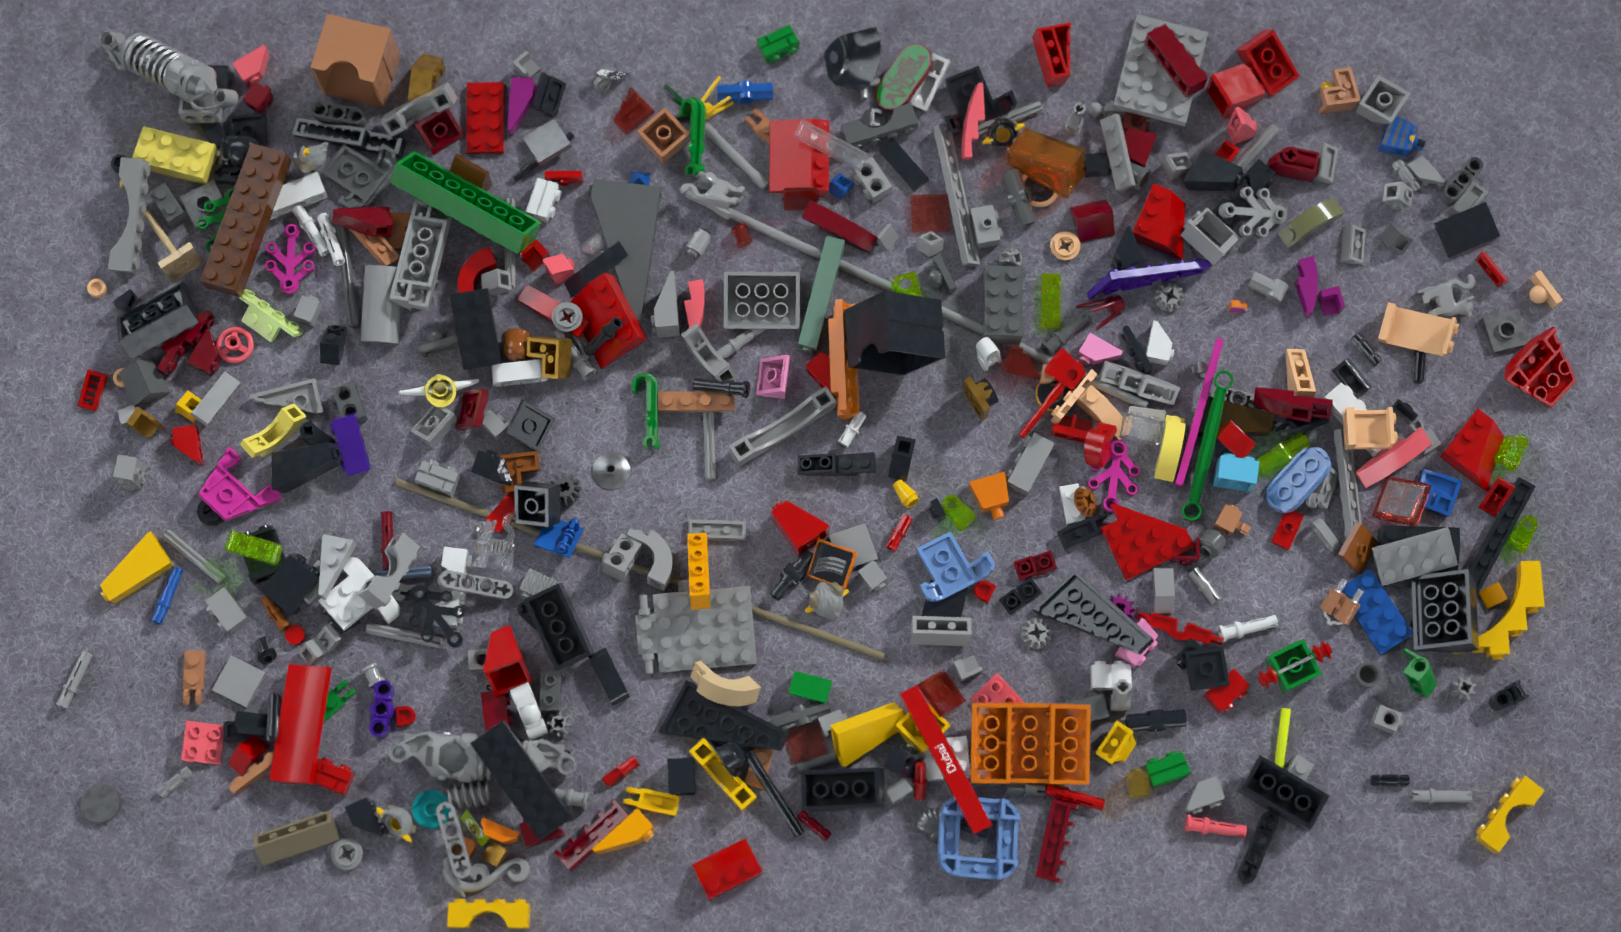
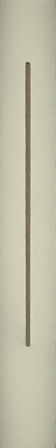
M396 479V486L487 518L492 513L491 511L405 480ZM513 519L507 525L538 536L541 529L530 525L515 523ZM577 543L574 549L602 559L605 555V552ZM636 563L631 568L632 571L648 576L651 570ZM671 576L669 584L678 587V580L680 579ZM752 606V614L879 660L883 661L885 653Z

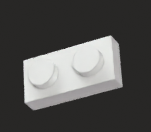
M1078 483L1059 487L1066 525L1075 524L1086 519L1078 511L1074 502V492L1079 488Z

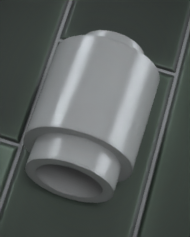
M698 229L697 232L693 233L685 246L686 253L693 258L701 257L710 243L709 239L711 236L704 230Z

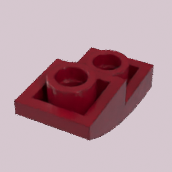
M1051 550L1013 562L1019 580L1058 569Z

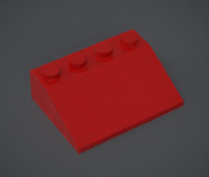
M808 118L770 121L769 192L823 198L829 191V120Z
M608 273L601 274L589 282L570 301V303L580 308L582 317L590 322L583 332L588 343L600 332L601 327L607 325L612 318L615 319L617 317L623 323V326L615 332V336L607 340L594 354L601 369L648 340L614 275Z

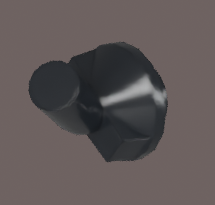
M265 636L258 638L261 651L257 652L258 661L262 664L273 662L277 657L275 649L268 648Z

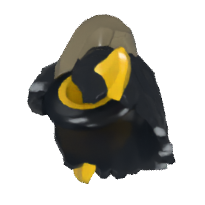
M997 118L988 127L982 144L1012 147L1014 138L1019 135V131L1025 124H1017L1016 121L1008 118Z

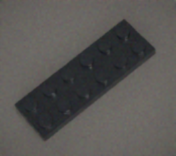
M504 719L470 743L539 841L573 818Z

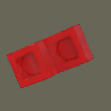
M509 493L484 521L499 534L503 532L512 519H515V497Z

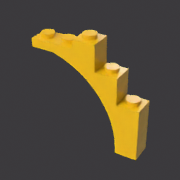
M1520 561L1516 564V588L1511 604L1505 615L1492 629L1478 636L1479 650L1472 651V653H1483L1485 650L1486 657H1492V660H1504V657L1510 654L1509 636H1522L1521 633L1527 631L1526 611L1527 613H1538L1540 609L1545 607L1540 561Z

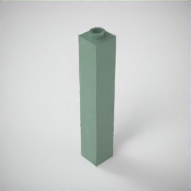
M826 236L798 346L802 348L801 351L812 353V351L817 352L845 247V240Z

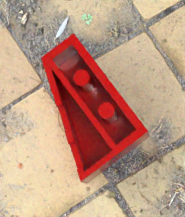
M1071 22L1037 28L1032 36L1033 45L1047 88L1064 85L1070 76Z

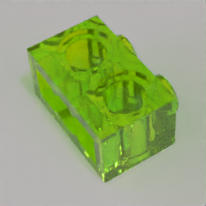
M916 271L893 277L894 282H891L893 292L923 297ZM903 280L910 281L911 285L908 289L900 287V283Z

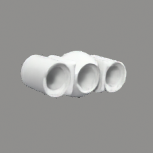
M529 683L510 689L529 739L534 740L549 734Z

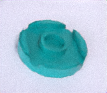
M438 790L421 792L412 804L414 820L418 825L426 829L440 828L437 807L443 802L449 803L448 797ZM446 806L441 811V814L447 817V821H443L444 824L448 822V813L451 812V808L449 809Z

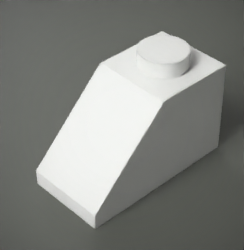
M1153 321L1145 355L1149 362L1167 366L1169 360L1172 361L1174 356V350L1171 349L1172 342L1158 321Z

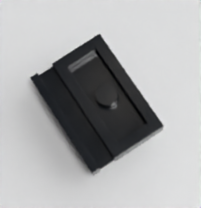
M545 72L541 73L530 107L536 108L552 118L557 117L567 83L549 76Z

